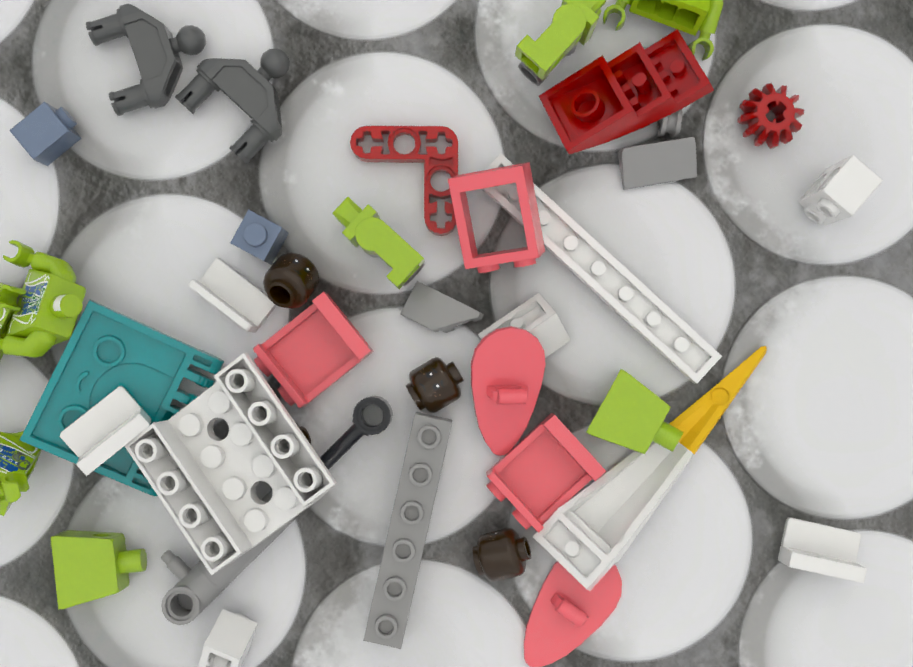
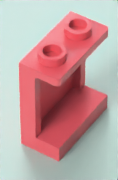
M324 291L312 300V305L263 344H258L253 348V351L258 356L254 359L256 365L267 377L273 374L281 384L277 389L290 406L296 403L299 408L305 407L374 352L329 294Z
M551 413L486 472L487 477L491 480L486 486L500 502L507 498L516 508L512 515L526 530L533 526L539 533L544 528L543 524L559 507L568 502L592 479L594 481L599 479L606 470L557 416Z

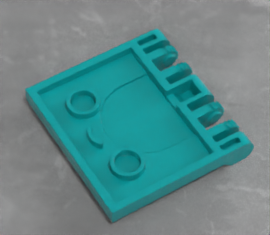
M90 299L20 441L76 464L79 457L60 438L61 431L118 386H123L151 418V424L166 421L183 409L172 405L173 399L188 405L198 397L193 393L178 389L183 377L204 388H210L215 382L212 378L188 368L189 365L192 364L216 375L221 370L224 361ZM125 446L94 470L96 473L152 496H158L141 470H138L139 467Z

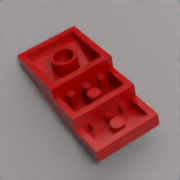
M677 29L646 49L639 42L608 63L602 55L539 95V98L566 151L570 155L642 129L679 111L711 93L714 89Z

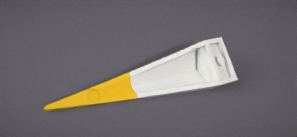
M761 346L711 390L669 423L683 431V435L673 452L653 441L645 454L637 451L632 452L599 479L559 507L543 524L544 528L539 533L536 532L533 538L587 590L591 591L610 568L620 561L766 354V346Z

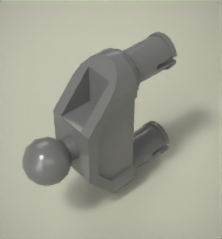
M129 3L121 5L117 9L116 14L92 22H86L87 30H91V32H88L89 37L95 46L126 35L129 38L141 74L140 84L109 93V99L111 101L114 100V103H111L117 116L148 105L150 108L155 109L165 106L170 100L183 70L179 52L197 55L203 51L206 45L205 34L200 28L193 25L184 26L179 30L176 37L173 38L172 33L162 22Z
M269 49L263 53L260 60L261 67L258 71L246 60L211 58L202 60L197 66L196 72L198 74L175 98L194 114L196 109L214 90L217 92L221 90L252 119L250 121L252 123L251 127L233 146L229 147L242 161L248 164L269 140L271 142L277 141L282 135L279 95L269 80L271 78H280L287 73L290 64L289 58L280 49Z

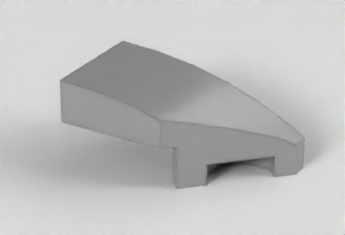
M418 281L400 313L402 316L435 332L443 331L445 333L453 331L455 327L470 321L477 322L482 320L484 316L481 312Z

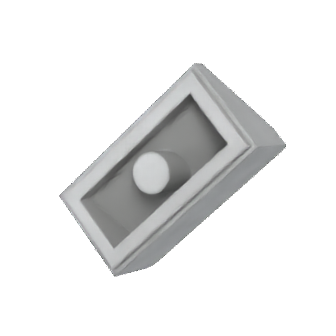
M695 137L622 148L617 153L623 190L697 177Z

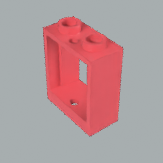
M530 162L460 174L448 179L465 269L477 268L478 273H486L500 269L499 264L513 262L514 267L536 264V258H539L545 252ZM516 183L527 247L478 254L466 191Z

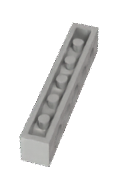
M416 412L414 415L363 641L398 649L402 647L452 426L451 419Z

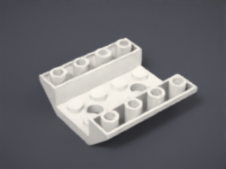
M247 353L241 354L213 377L217 382L166 421L152 423L125 445V448L211 575L263 542L317 502L337 484ZM218 418L224 419L229 426V432L225 439L218 438L213 431L214 423ZM260 481L268 483L272 488V498L269 502L260 500L256 494V487Z

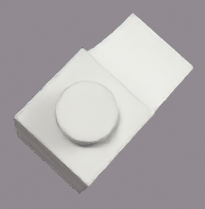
M222 609L204 643L198 667H242L252 644L258 623L249 620L243 614L232 613Z

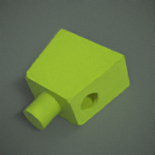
M622 369L619 371L586 433L643 454L647 452L652 441L673 452L683 435V431L664 422L671 407Z
M67 530L51 536L58 610L116 594L129 586V573L142 572L147 569L145 549L126 550L123 533Z

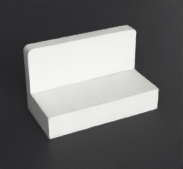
M220 258L215 259L199 281L192 279L188 284L191 289L247 332L256 333L277 306L263 291Z
M537 293L478 334L482 340L486 335L499 328L512 326L525 329L539 340L544 349L545 358L570 341V337L557 313L540 293Z
M118 386L61 431L60 438L79 457L76 465L87 476L150 426L151 418L123 386Z
M792 517L786 519L778 561L791 568L864 583L867 568L856 563L861 540L860 533Z

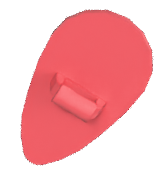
M512 326L496 329L486 335L475 348L471 361V388L478 427L491 451L499 456L509 453L527 428L542 386L546 365L544 349L539 340L527 330Z
M558 561L553 565L541 586L526 625L524 659L528 666L543 667L567 656L605 622L615 610L622 593V580L615 564L591 591L580 584Z

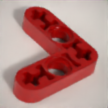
M362 126L356 129L351 135L350 145L355 156L361 161L424 163V219L426 227L431 233L438 236L448 235L453 232L456 227V219L452 203L445 201V214L452 216L451 221L445 222V228H437V223L430 221L431 216L437 215L438 212L437 201L430 203V197L436 199L451 197L450 189L442 192L436 191L431 186L430 181L435 173L441 171L446 172L450 177L458 175V139L454 131L444 126ZM389 134L387 143L390 154H383V146L371 147L370 153H364L363 148L357 146L358 142L364 141L366 135H371L373 142H384L382 135ZM400 135H409L415 140V148L409 154H400L394 148V142ZM419 135H426V143H435L438 141V136H445L446 142L452 143V147H446L445 153L439 154L437 147L425 146L427 154H420L421 140Z

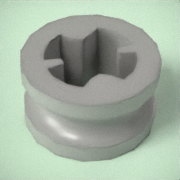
M682 109L657 121L658 137H663L666 133H670L672 138L679 136L682 125Z

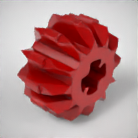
M772 83L766 84L762 91L754 88L749 93L750 100L741 102L739 108L745 114L738 117L737 123L748 125V128L742 134L745 138L754 134V146L759 147L766 140L769 149H774L779 145V142L784 144L790 142L793 139L792 132L796 133L801 129L802 124L796 118L801 117L805 110L794 108L793 104L799 100V95H793L788 98L786 96L787 85H782L777 91H775ZM770 111L775 115L772 121H769L765 116Z

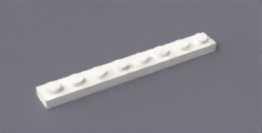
M500 153L486 170L513 164ZM516 183L482 189L524 227ZM534 184L544 246L692 383L697 384L722 355Z

